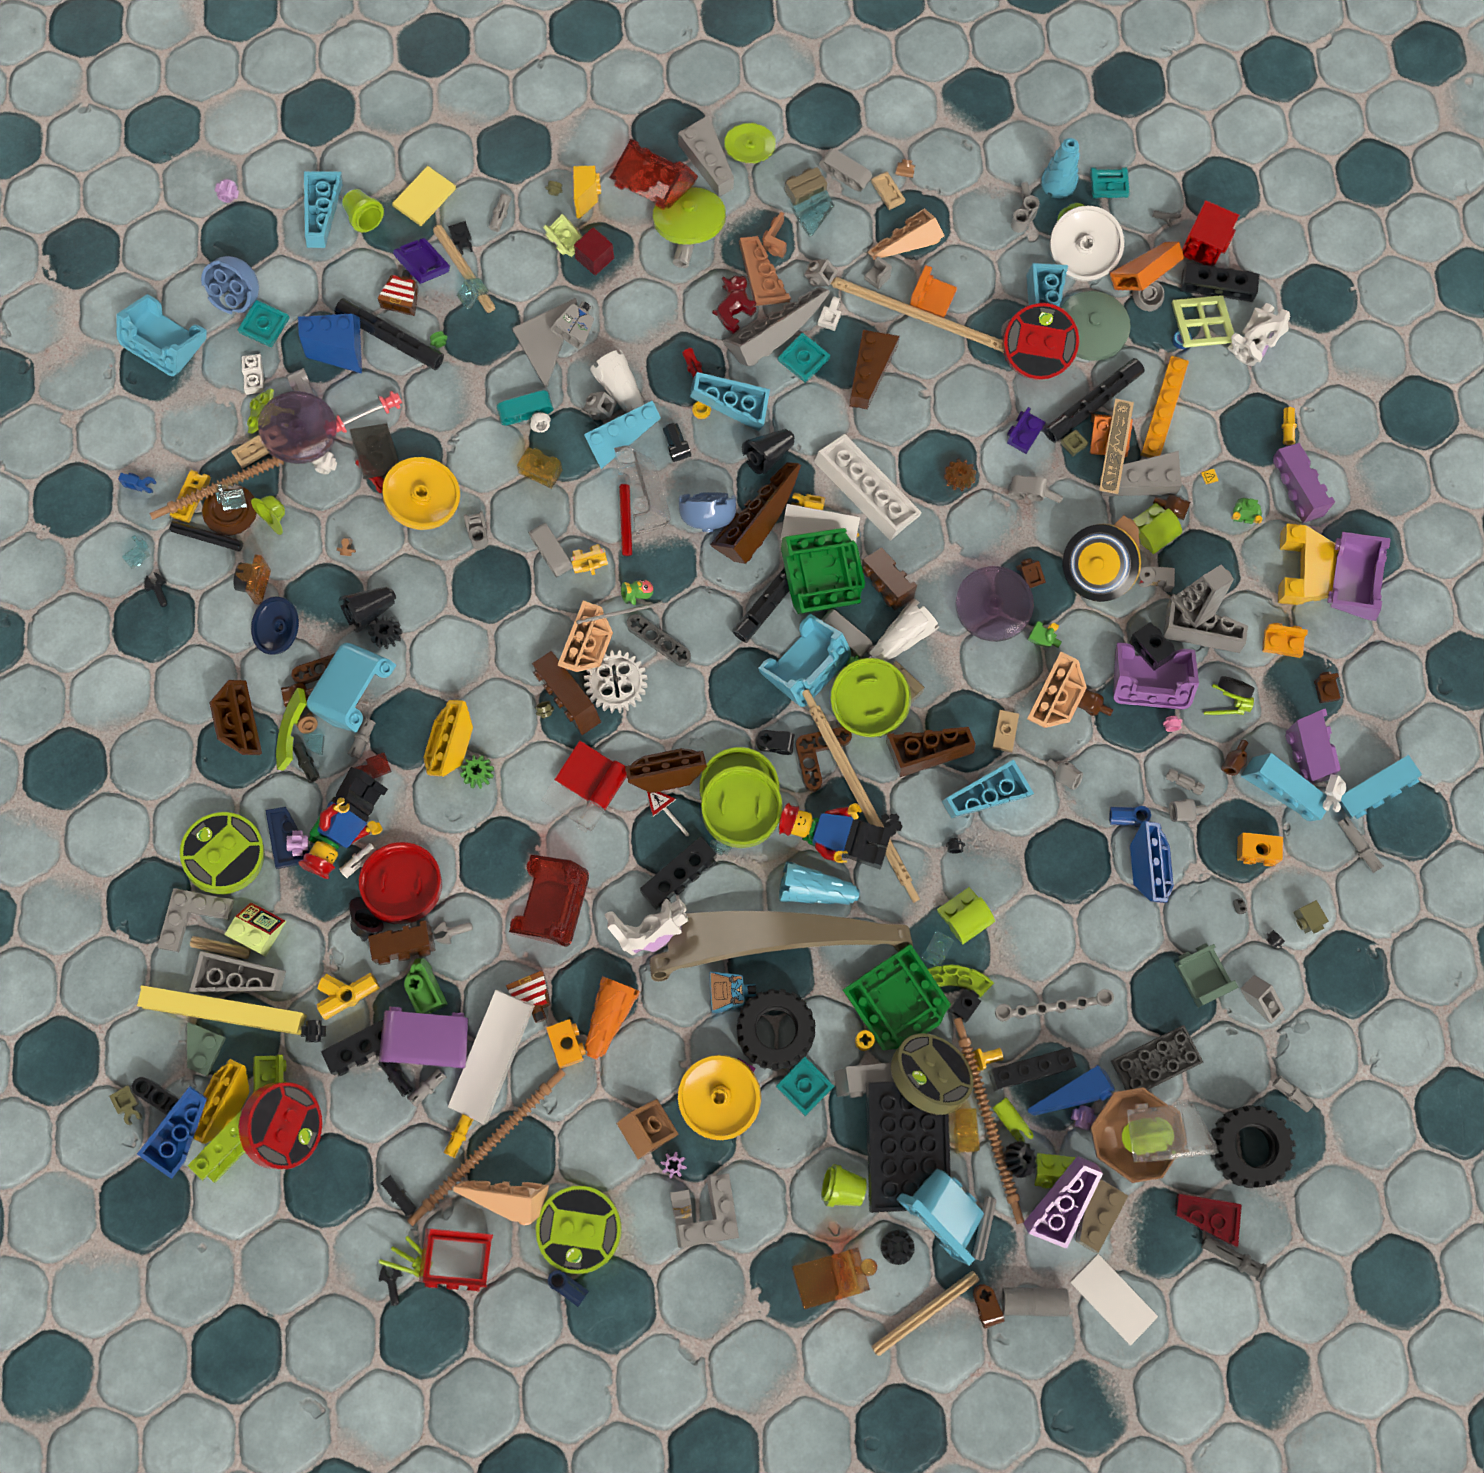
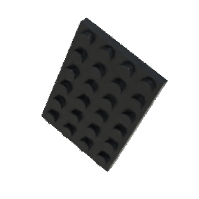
M894 1081L866 1082L869 1212L907 1211L897 1200L901 1193L912 1197L936 1169L944 1171L951 1177L949 1114L938 1115L919 1109L902 1095Z

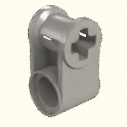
M483 511L469 516L464 514L472 546L477 550L486 548L488 536ZM482 536L480 540H475L476 537Z

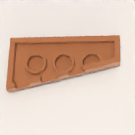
M758 236L740 238L739 244L752 298L757 303L756 306L790 302L791 297L789 293H786L782 280H779L775 273L776 269L768 260V254Z

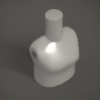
M1052 759L1047 762V766L1056 772L1055 779L1057 782L1066 785L1072 790L1079 786L1083 773L1076 769L1073 764L1067 761L1058 764Z
M1193 799L1171 801L1169 804V814L1173 822L1195 821L1197 814L1207 812L1206 805L1195 806Z

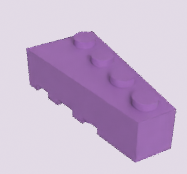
M1297 443L1278 449L1273 457V462L1280 471L1281 481L1288 489V496L1296 507L1297 516L1301 519L1302 523L1324 517L1335 503L1333 497L1327 496L1326 492L1328 489L1325 484H1320L1318 481L1319 474L1316 469L1310 468L1311 461L1301 444Z
M1077 1156L1024 1221L1023 1224L1028 1233L1067 1249L1103 1174L1098 1165Z

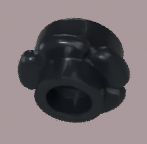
M951 838L946 843L947 852L952 854L962 853L965 843L960 838Z
M1272 930L1266 934L1268 936L1266 941L1272 947L1276 948L1278 946L1282 948L1281 945L1285 940L1277 932Z

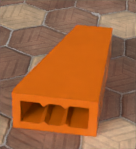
M1164 242L1112 271L1110 276L1114 289L1143 291L1184 259L1180 242Z

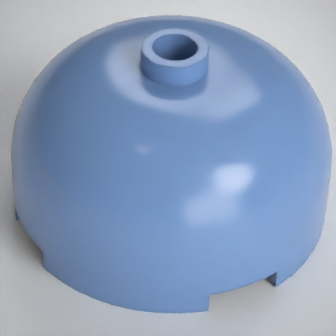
M232 256L217 258L208 264L202 272L201 283L202 286H205L209 295L207 298L219 310L232 314L233 311L243 313L254 304L258 297L259 282L253 269L239 258ZM229 290L230 292L225 296V302L229 307L235 308L246 299L247 302L242 307L231 309L225 307L219 297Z
M699 492V494H694L693 497H690V494H684L679 496V513L687 525L702 529L703 532H713L714 529L724 527L733 520L736 513V496L732 495L730 498L728 493Z

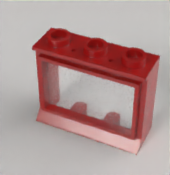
M426 1228L419 1282L425 1283L424 1287L437 1288L438 1284H446V1289L459 1290V1285L467 1286L468 1291H480V1287L487 1288L491 1241L494 1234Z

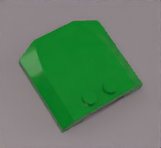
M846 528L782 538L781 552L792 604L798 614L861 603L862 599L860 597L862 589L865 587V579L858 546L846 534Z
M911 944L899 950L842 989L883 1051L898 1049L912 1035L927 1034L941 1024L944 1015L951 1006V1003Z

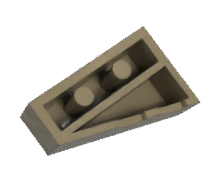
M1100 1179L1080 1220L1075 1241L1094 1253L1099 1252L1128 1195Z

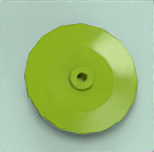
M744 123L735 126L728 131L725 137V149L728 155L743 163L764 161L773 154L776 148V138L773 133L765 126L756 123Z

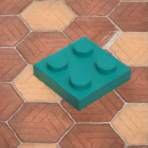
M256 300L239 326L238 332L272 348L290 317L288 314Z
M802 332L778 357V361L806 383L830 359V354Z
M804 1057L777 1084L776 1088L806 1116L834 1088V1085Z

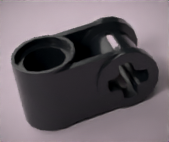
M762 730L757 736L756 746L763 752L792 755L795 734L787 731ZM763 738H767V744H764Z

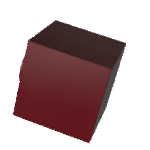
M594 227L574 244L576 260L594 276L614 259L613 244Z

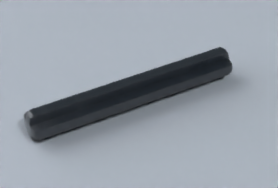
M172 521L169 526V530L173 533L235 551H241L244 545L241 540L176 521Z

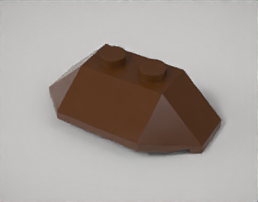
M228 680L209 702L217 739L242 755H261L262 750L246 680Z
M680 748L642 756L631 765H627L625 769L628 783L649 793L690 786L704 771L707 764L703 751Z

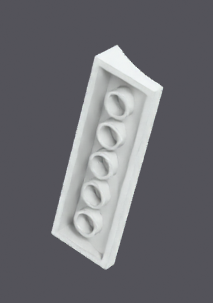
M845 434L818 452L814 463L890 541L910 523L920 517L922 512Z
M495 990L467 1058L466 1067L463 1068L448 1108L460 1112L481 1124L488 1122L535 1005Z

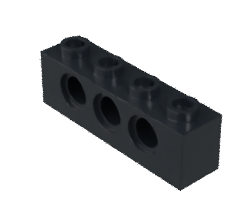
M1186 263L1182 271L1180 291L1208 296L1223 295L1224 298L1253 302L1258 294L1260 274L1252 271H1239L1233 268H1219L1214 265L1206 266L1199 265L1198 263Z
M700 836L640 888L641 894L655 910L659 907L662 908L665 899L670 901L674 894L677 896L686 889L685 885L688 882H695L701 876L700 872L705 868L708 870L716 863V852ZM694 857L699 858L701 861L697 866L689 863ZM676 871H684L685 877L677 879L674 876ZM661 884H668L670 889L667 892H661L659 890Z
M383 1020L321 1051L332 1075L343 1076L350 1072L349 1068L355 1065L360 1067L368 1063V1059L375 1055L379 1057ZM365 1041L371 1042V1048L368 1051L362 1050V1045ZM351 1050L352 1058L349 1061H344V1053Z
M1071 1047L990 1069L988 1074L993 1090L998 1091L1073 1070L1077 1065Z

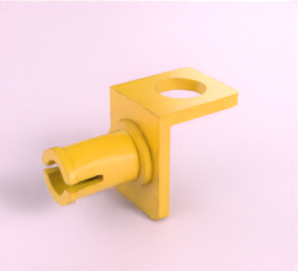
M1000 1047L986 1052H982L981 1048H978L972 1052L975 1053L973 1057L977 1059L975 1064L979 1065L977 1070L980 1071L986 1069V1064L1004 1060Z

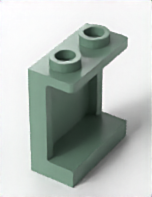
M1205 943L1197 947V952L1192 955L1190 952L1182 954L1178 957L1179 961L1175 963L1198 1008L1239 988L1236 981L1231 982L1214 951V948H1216L1215 944L1208 946Z

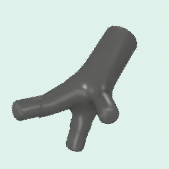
M1154 210L1152 217L1164 220L1170 228L1173 226L1170 219L1181 218V214Z

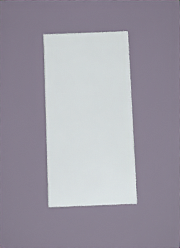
M787 504L780 540L786 536L846 528V534L851 541L854 540L856 542L860 517Z
M1099 1254L1070 1282L1130 1346L1158 1318L1155 1312Z

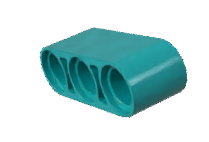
M546 390L502 401L496 406L501 424L504 426L530 420L532 415L538 412L550 414L554 410L549 392Z

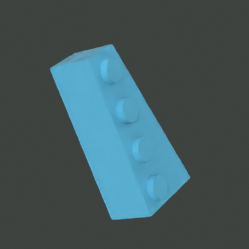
M304 171L305 239L307 248H326L342 188L341 172Z
M1037 263L1031 265L1026 275L1029 305L1049 303L1060 307L1068 265Z
M697 372L692 382L690 397L760 431L765 422L770 389Z
M653 401L584 434L601 470L661 419Z
M1273 753L1252 757L1241 777L1299 813L1307 821L1321 820L1326 813V810L1323 808V802L1326 800L1327 795Z
M1012 760L947 797L942 803L950 817L955 818L1032 796L1034 793L1016 762Z

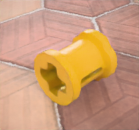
M867 1030L859 1032L855 1038L856 1047L861 1051L869 1050L874 1044V1035ZM863 1036H866L868 1040L870 1039L866 1046H864L863 1042L859 1041Z

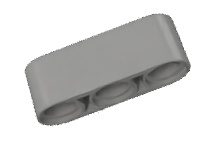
M833 148L826 153L819 163L823 171L858 192H861L872 179V174L867 168Z
M546 523L528 532L556 578L573 568L569 558Z
M830 609L821 619L843 633L851 649V655L854 657L857 655L860 659L873 645L866 635L834 609Z

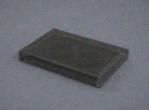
M387 423L350 429V436L363 479L386 476L389 470L399 463Z

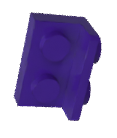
M1027 407L1025 412H1020L1016 419L1017 425H1012L1007 433V436H1009L1007 444L1025 454L1028 453L1046 424L1045 421L1030 413L1031 408Z

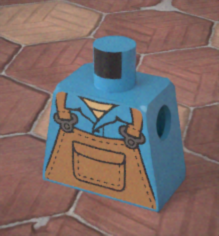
M710 972L712 1014L744 1007V997L756 996V985H743V975Z

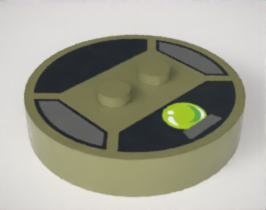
M931 1034L912 1035L900 1045L892 1057L891 1073L897 1088L909 1102L923 1111L938 1115L949 1114L959 1109L971 1095L974 1081L967 1060L956 1047L938 1036Z

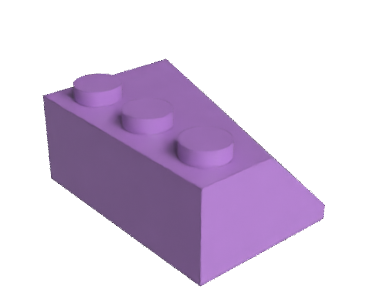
M1326 709L1297 720L1286 730V741L1292 747V756L1294 761L1298 763L1299 774L1311 784L1329 780L1331 774L1335 775L1341 770L1336 748L1333 744H1330L1331 728L1326 726L1324 716H1327Z

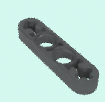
M634 614L627 619V628L632 634L673 663L681 667L687 666L690 663V651L645 618ZM632 621H639V626L643 628L642 634L641 628L638 626L632 627ZM650 630L655 631L657 636L654 639H648L646 633ZM668 641L672 644V648L670 650H663L661 648L662 643ZM676 647L677 653H679L680 655H683L684 653L686 654V660H679L678 654L674 652Z

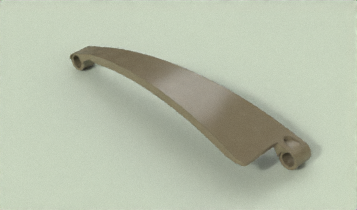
M794 912L687 913L688 922L681 926V934L673 935L669 940L668 951L652 956L649 961L652 980L661 982L667 980L673 971L680 968H688L750 954L805 947L890 944L895 947V950L899 951L909 944L913 947L910 929L907 925L880 924L844 917Z

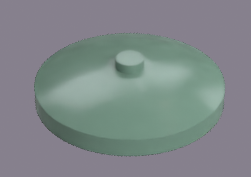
M1085 291L1073 295L1061 306L1072 317L1078 329L1079 348L1076 357L1089 361L1105 360L1116 355L1124 347L1130 334V319L1124 306L1114 297L1103 292Z

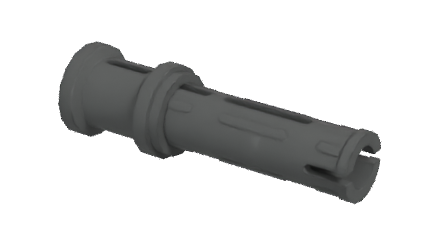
M1209 1236L1204 1238L1201 1245L1202 1249L1204 1248L1237 1266L1239 1272H1246L1255 1277L1256 1281H1261L1266 1272L1267 1264H1260L1251 1259L1250 1255H1242Z

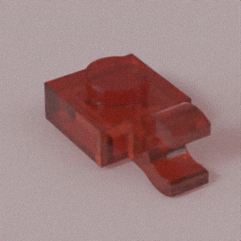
M385 752L367 758V765L355 767L368 775L371 774L372 778L392 772Z

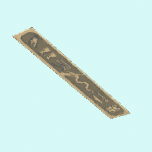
M1115 399L1099 491L1119 493L1134 402Z

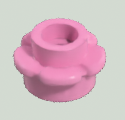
M1169 716L1163 722V726L1167 732L1178 731L1182 728V719H1178L1177 716Z

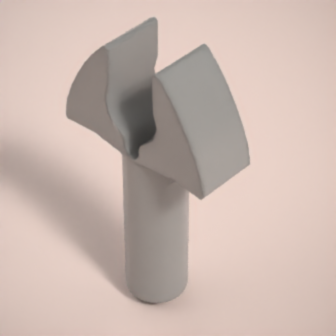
M443 922L433 933L437 934L444 931L447 934L443 938L435 940L439 943L450 945L452 936L473 930V925L469 922L449 928L446 922Z

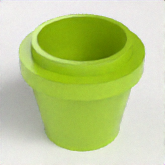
M353 189L342 200V206L349 217V222L356 231L368 232L380 224L384 215V208L377 199L369 197L359 189Z
M834 1163L826 1170L822 1183L821 1199L824 1201L825 1206L833 1207L834 1205L861 1206L866 1194L867 1180Z

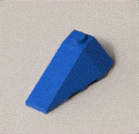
M1097 1065L1027 1110L1035 1116L1095 1102L1100 1099L1104 1101L1112 1096L1111 1092L1115 1088L1107 1071Z
M189 1086L137 1155L172 1179L186 1161L207 1098Z

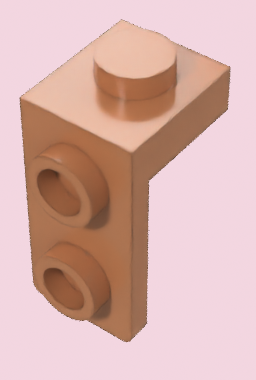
M780 212L778 217L775 216L773 218L770 230H766L762 237L764 249L773 256L781 258L786 253V242L775 238L784 222L783 212Z

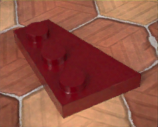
M1177 1194L1175 1216L1234 1247H1238L1242 1204Z

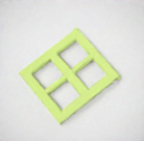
M1223 295L1172 300L1184 348L1232 343L1231 337L1234 334V330ZM1217 304L1220 317L1206 318L1202 305ZM1197 306L1200 319L1185 320L1182 307ZM1223 324L1226 336L1211 338L1208 325ZM1202 326L1206 338L1191 340L1187 327Z

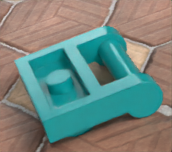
M1121 167V169H1090L1092 198L1129 197L1127 167ZM1098 177H1121V178H1098Z

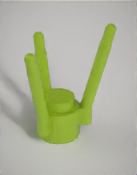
M1212 684L1213 688L1223 691V695L1235 699L1234 707H1237V710L1204 711L1203 714L1244 715L1245 711L1251 712L1254 698L1241 697L1221 689L1216 684Z
M406 1236L405 1239L422 1256L423 1250L409 1236ZM392 1246L391 1250L412 1263L411 1267L414 1269L382 1259L378 1261L380 1264L413 1274L419 1278L422 1260L420 1256L413 1258Z

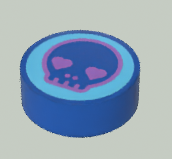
M1178 330L1172 339L1173 344L1178 349H1186L1183 347L1181 334Z

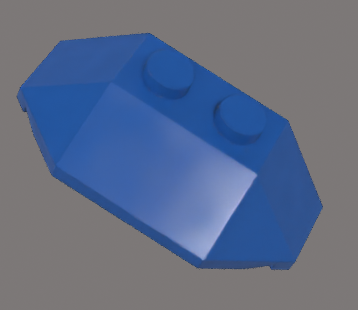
M1144 821L1130 844L1133 885L1149 901L1167 903L1174 886L1170 845L1161 830L1160 823Z

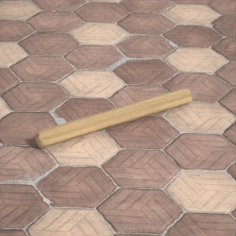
M442 225L434 227V234L487 313L494 311V303Z
M974 1271L969 1272L872 1345L875 1354L880 1356L977 1283L979 1278Z

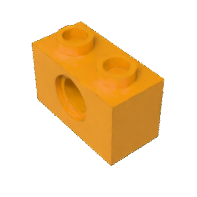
M1242 833L1238 836L1237 860L1243 861L1244 864H1256V862L1263 863L1264 866H1276V864L1283 860V837ZM1256 846L1263 849V855L1257 852Z
M569 1019L546 1027L559 1068L562 1069L584 1061L583 1055H586L583 1043H578L576 1036L580 1034L576 1023L572 1024ZM566 1038H570L573 1041L572 1046L568 1049L562 1047V1041Z

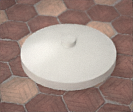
M1081 206L1068 211L1056 223L1050 237V253L1056 265H1068L1066 276L1078 281H1094L1106 276L1116 267L1124 250V235L1120 224L1109 212L1095 206Z

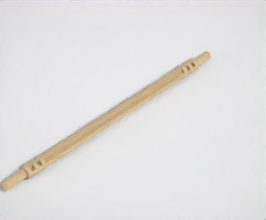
M839 277L834 278L831 282L833 288L864 298L1003 352L1001 339L863 288Z
M809 689L803 691V697L810 708L809 712L868 823L884 828L821 707L817 706ZM890 839L885 855L899 882L907 890L912 902L915 903L920 898L911 883L913 880Z

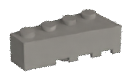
M709 116L678 133L680 148L715 194L721 197L734 189V176Z
M200 951L189 992L281 991L286 971L211 952Z

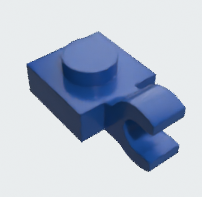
M120 473L118 478L123 487L141 492L143 490L147 493H153V490L147 487L148 484L157 483L152 477L140 480V477L133 473Z

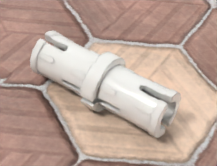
M369 843L358 854L354 853L352 855L353 858L339 868L340 872L348 878L358 868L363 867L365 861L376 851V848Z

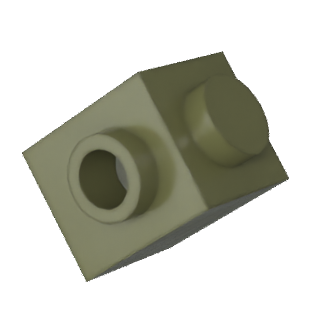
M1317 900L1293 912L1297 918V925L1301 930H1304L1305 934L1310 931L1315 934L1325 929L1323 925L1329 922Z

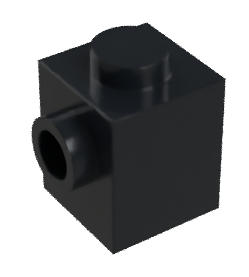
M964 989L949 1012L957 1018H962V1021L966 1023L982 1002L979 999L980 996L971 989L969 991Z

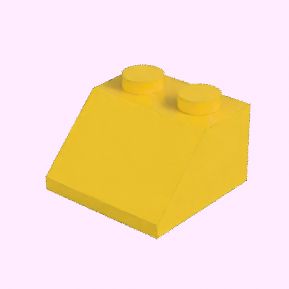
M573 166L574 203L577 219L585 215L598 202V195L601 194L600 173H596L595 166Z

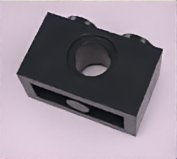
M1151 622L1133 633L1129 641L1154 671L1171 660L1176 651L1174 645L1167 641L1160 629Z

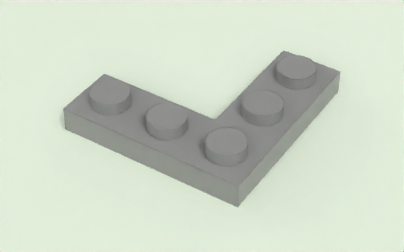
M174 888L157 948L180 952L190 913L230 920L234 900Z
M729 1173L707 1177L713 1220L675 1226L678 1248L739 1238Z

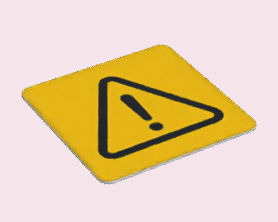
M1214 469L1201 472L1206 485L1219 481Z

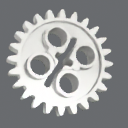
M611 650L610 656H607L605 653L600 667L586 670L589 674L584 676L585 681H587L584 687L588 689L586 694L587 696L592 695L590 700L591 702L596 701L597 708L603 705V711H606L609 707L611 713L614 712L615 708L621 713L623 707L629 711L628 705L630 704L636 707L635 700L642 701L640 695L646 694L642 688L648 687L647 683L643 681L648 679L647 675H642L646 671L645 668H640L642 665L641 661L635 663L636 656L629 659L628 652L622 656L621 650L618 651L617 655H614V652ZM612 666H616L619 698L616 697ZM622 668L629 669L627 674H621L619 671ZM602 671L610 672L607 677L600 676ZM626 686L632 688V690L628 693H624L622 691V689ZM606 689L613 691L608 696L602 694Z

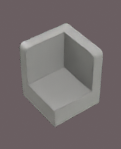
M878 256L875 259L874 267L865 275V280L879 290L890 278L892 266Z

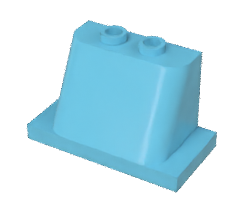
M936 1169L912 1197L901 1193L897 1200L910 1214L919 1217L941 1240L939 1244L952 1258L970 1266L975 1258L966 1250V1247L984 1213L975 1204L977 1200L969 1192L965 1193L961 1189L963 1185L956 1178H951L944 1171Z

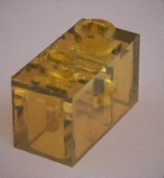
M527 447L517 464L519 474L550 489L553 488L563 471L560 460L553 456L548 457L536 448L531 449Z
M976 1108L957 1109L955 1112H952L956 1154L979 1152Z

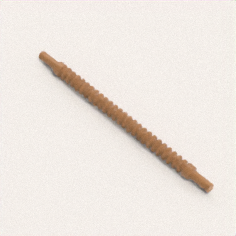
M324 435L310 442L305 441L301 446L297 445V448L287 449V452L283 451L282 455L278 453L277 457L267 458L266 462L262 460L261 464L258 462L257 466L252 465V468L242 469L241 473L238 471L237 475L232 474V477L222 478L221 482L217 480L216 484L212 483V486L207 485L205 489L202 487L201 491L197 489L196 493L186 494L185 498L181 496L180 500L170 501L166 506L149 514L152 520L170 512L173 514L179 508L182 510L183 506L193 505L194 501L198 503V500H203V497L213 496L214 492L218 494L219 490L228 489V486L233 487L235 483L238 485L239 481L249 480L248 477L253 478L255 474L258 476L259 472L264 473V470L274 469V466L278 467L279 463L283 465L284 461L294 460V457L298 458L300 454L303 456L305 452L308 454L312 452V449L329 442L327 435Z
M962 1018L954 1019L960 1039L958 1044L959 1047H962L961 1053H964V1057L971 1068L974 1081L973 1087L975 1088L973 1092L977 1094L975 1099L979 1100L977 1105H980L979 1111H982L981 1116L984 1117L982 1122L986 1123L984 1128L988 1129L986 1134H989L988 1140H991L990 1146H993L991 1151L995 1152L993 1157L997 1158L995 1163L999 1165L997 1169H1000L999 1175H1002L1001 1181L1004 1182L1002 1186L1006 1188L1004 1193L1008 1195L1006 1196L1007 1203L1011 1204L1016 1224L1024 1223L1018 1202L1020 1197L1015 1192L1017 1190L1013 1186L1015 1182H1012L1013 1176H1010V1170H1005L1007 1165L1003 1162L1005 1159L1002 1151L1004 1146H1001L1002 1140H999L1000 1134H997L999 1129L995 1128L997 1123L993 1122L995 1117H992L993 1111H990L991 1105H988L990 1100L986 1099L988 1094L984 1093L986 1088H983L984 1082H981L982 1076H979L981 1071L977 1070L979 1065L975 1064L977 1059L973 1057L975 1053H972L973 1047H970L972 1044L971 1039L967 1037Z
M560 1068L546 1083L543 1082L539 1086L540 1089L535 1090L536 1093L534 1095L531 1094V1098H527V1102L522 1103L523 1106L521 1108L518 1107V1111H514V1115H510L508 1121L505 1120L504 1125L500 1124V1129L496 1128L497 1132L495 1134L491 1133V1138L487 1137V1142L483 1141V1146H478V1151L474 1150V1155H469L470 1159H465L466 1162L464 1164L461 1163V1168L457 1167V1171L452 1172V1176H448V1180L443 1181V1185H439V1189H435V1193L430 1194L429 1199L425 1198L422 1201L423 1205L407 1221L413 1226L428 1211L431 1212L435 1208V1204H439V1199L443 1200V1196L448 1195V1191H452V1187L456 1186L458 1181L461 1182V1178H465V1174L470 1173V1169H474V1165L479 1164L478 1161L480 1159L483 1160L484 1155L488 1156L487 1152L492 1151L493 1146L497 1147L496 1143H501L500 1139L506 1138L505 1134H510L509 1130H514V1125H519L518 1121H523L522 1117H527V1112L531 1113V1108H536L535 1105L537 1103L540 1104V1100H544V1096H548L552 1092L551 1089L566 1073Z

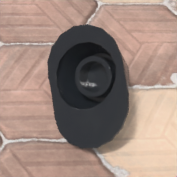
M355 897L350 901V927L355 935L365 942L368 936L375 935L383 930L382 920L375 917L368 910L362 897Z

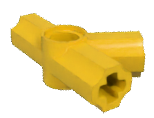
M371 972L350 985H346L326 973L319 981L317 989L329 997L316 1004L317 1009L324 1020H327L344 1009L355 1006L359 1000L380 989L379 984ZM347 992H352L351 999L345 1001V994Z

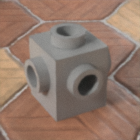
M828 259L813 260L809 263L804 275L814 287L829 286L838 271Z
M605 392L590 393L583 410L589 413V416L594 420L606 419L611 417L617 402Z

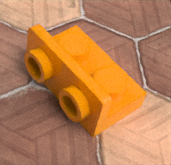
M1281 623L1269 624L1264 630L1262 652L1301 658L1304 650V639L1308 634V630L1302 629L1300 626H1283Z

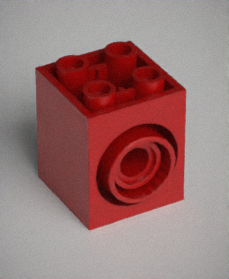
M1206 200L1182 248L1183 256L1202 265L1215 266L1220 254H1225L1236 232L1233 228L1239 214Z

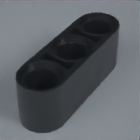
M145 1077L136 1078L131 1086L132 1092L165 1115L170 1112L180 1099L158 1083ZM146 1082L148 1088L142 1093L140 1087ZM163 1093L165 1099L162 1103L158 1104L157 1097Z

